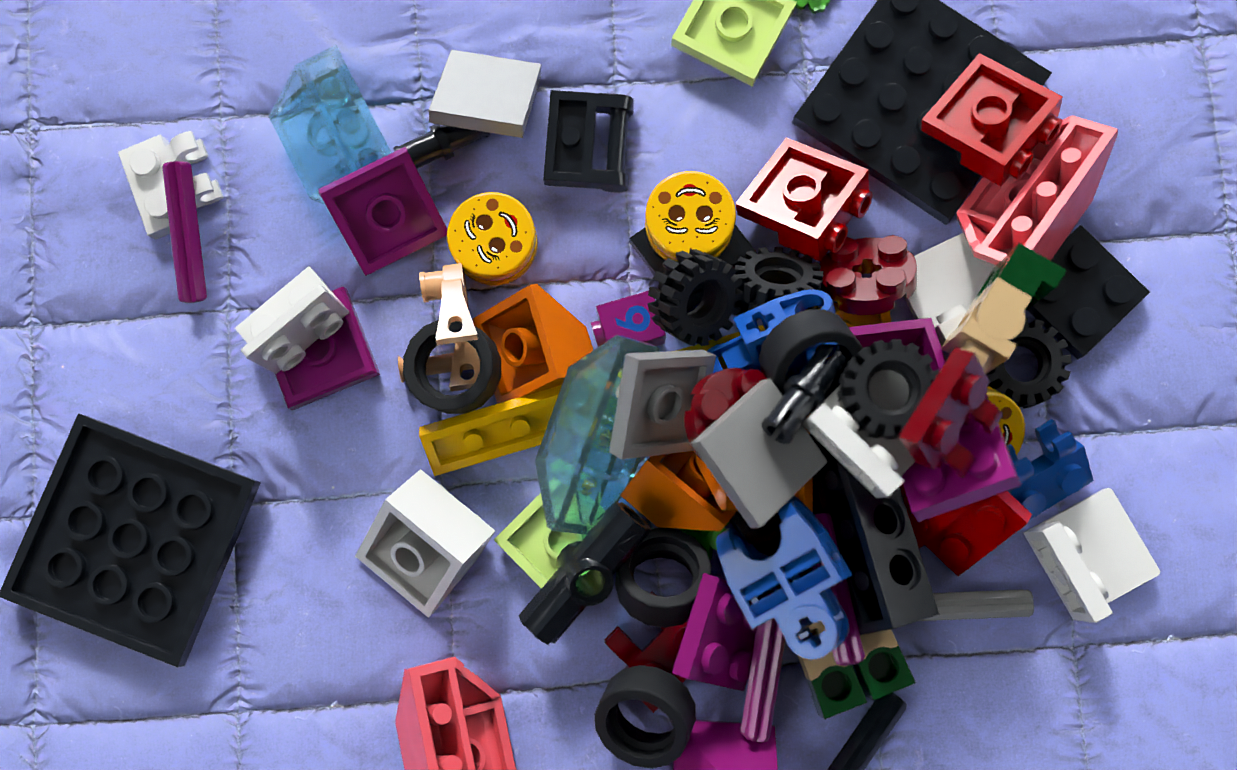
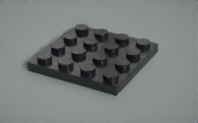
M877 0L795 114L792 123L851 163L868 169L871 176L946 225L957 212L981 175L960 164L961 153L921 131L923 117L979 53L1042 86L1052 72L940 0Z
M78 413L0 589V598L172 666H185L261 482Z

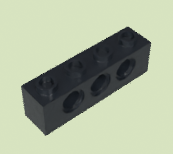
M809 434L828 461L813 476L823 512L829 513L832 517L840 554L852 573V576L847 578V584L860 635L895 629L939 615L900 486L889 497L876 498L812 434Z

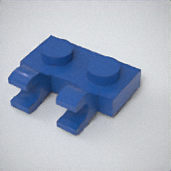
M1053 419L1035 429V435L1043 455L1030 462L1026 456L1019 460L1014 447L1011 444L1007 445L1021 486L1008 490V492L1032 513L1030 520L1094 481L1084 445L1074 439L1069 431L1060 435L1056 421Z

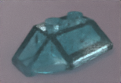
M337 45L295 65L269 115V119L311 200L325 204L318 189L393 152Z
M616 335L568 367L535 459L546 524L552 531L587 535L610 507L621 499L620 494L633 479L641 457L620 459L609 452L625 354L660 352L659 347Z

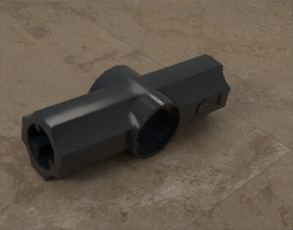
M616 501L582 541L570 543L561 550L557 557L558 570L519 614L522 625L538 640L547 645L550 643L555 644L587 606L599 604L609 597L614 586L613 575L652 531L647 522L623 502L619 503Z

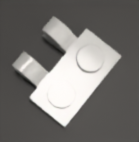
M192 131L176 135L171 139L170 143L169 140L160 134L118 152L147 235L155 240L170 234L162 171L163 164L174 161H185L194 164L209 157L203 140H196ZM207 173L198 174L193 177L196 209L218 202L224 198L218 181H211Z

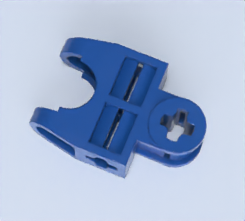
M803 290L775 298L734 317L733 320L740 336L707 350V352L716 355L713 373L723 370L718 360L721 356L728 369H756L761 371L759 356L762 344L771 330L788 316L802 312L809 307L822 306L821 309L835 314V307L831 297L820 290ZM757 318L761 319L765 328L764 331H760L756 322ZM820 343L834 347L828 357L834 354L837 343ZM820 344L809 347L796 356L788 367L786 376L799 375Z
M793 496L778 510V514L783 522L778 525L781 531V544L773 556L761 553L753 544L748 546L741 534L734 528H729L720 533L716 539V546L727 584L751 629L775 618L788 646L795 654L805 659H819L838 648L847 638L849 632L848 617L831 587L852 576V573L826 528L800 499ZM820 562H823L824 565L820 568L810 572L809 574L803 577H800V573L810 569L811 567L819 564ZM779 585L782 586L780 590L763 599L760 598L761 595ZM821 621L826 630L813 636L809 626Z

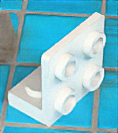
M964 233L914 256L917 263V286L915 292L908 300L907 293L903 296L915 319H932L941 347L947 337L958 328L990 272L996 266L974 257Z
M308 266L235 327L236 331L247 343L241 349V352L247 359L275 374L280 370L288 371L303 360L306 355L304 350L318 338L324 340L337 332L343 324L342 318L349 311L317 273Z
M882 370L875 373L869 384V394L872 401L878 407L893 411L900 409L906 403L909 396V387L904 377L892 370ZM840 385L802 425L876 498L889 497L904 482L900 476L915 461L900 438L886 440V438L880 437L875 439L869 437L868 432L864 430L858 431L859 425L843 410V402L838 401L837 392L841 390Z
M1111 488L1102 489L1023 532L1073 620L1096 623L1113 614L1108 605L1109 602L1160 574L1157 564Z

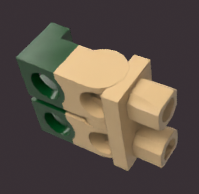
M1018 243L992 269L958 328L947 337L941 349L948 354H951L955 347L974 352L985 374L1008 360L1017 345L1012 343L1011 340L1023 330L1025 324L1024 310H1028L1053 291L1067 270L1023 244Z
M821 621L809 626L813 636L826 630ZM891 629L860 635L865 658L863 661L854 664L858 677L852 665H837L832 651L819 659H805L798 656L812 693V700L820 717L823 719L830 718L868 703L866 697L875 700L916 683Z

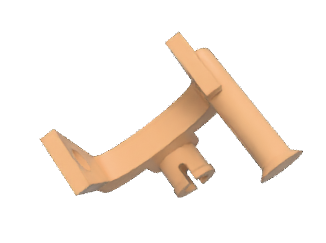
M462 263L444 265L442 271L419 272L423 302L427 303L442 299L436 335L437 345L455 343L454 353L429 356L426 363V375L451 372L450 391L470 389L475 384L480 373V359L476 349L467 342L478 340L470 316L466 279ZM455 321L463 324L462 330L457 333L449 331L450 324ZM398 356L399 375L403 383L405 381L403 376V358ZM463 370H474L473 378L469 380L461 378Z

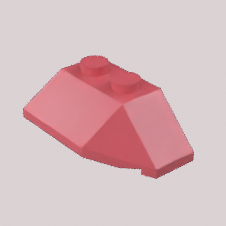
M1073 115L1063 119L1057 135L1048 145L1038 142L1031 151L1034 153L1033 161L1020 179L1017 180L1010 176L1000 187L982 177L956 212L957 220L974 257L997 265L1018 243H1021L1051 261L1093 201L1116 141L1118 129Z
M456 657L404 670L395 720L404 770H516L500 694L476 674L465 668L464 664Z

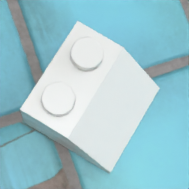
M420 469L385 499L355 557L429 618L475 563L495 533V530Z

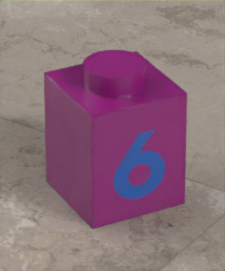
M649 290L596 306L599 320L590 322L598 350L608 348L611 360L623 357L628 353H636L665 344L666 333L660 329V326L654 323L652 317L655 314L649 312L648 303L655 301L654 298L648 295Z

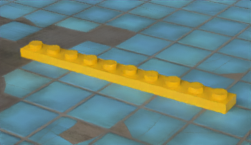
M838 302L833 304L835 314L839 315L848 327L891 322L890 311L876 315H854L839 310ZM759 326L760 331L765 330L764 326ZM736 332L723 336L717 341L709 340V345L700 346L696 344L695 346H689L676 351H707L715 345L739 337L740 334ZM719 357L718 360L722 369H728L723 357ZM623 366L419 427V437L434 476L614 423Z

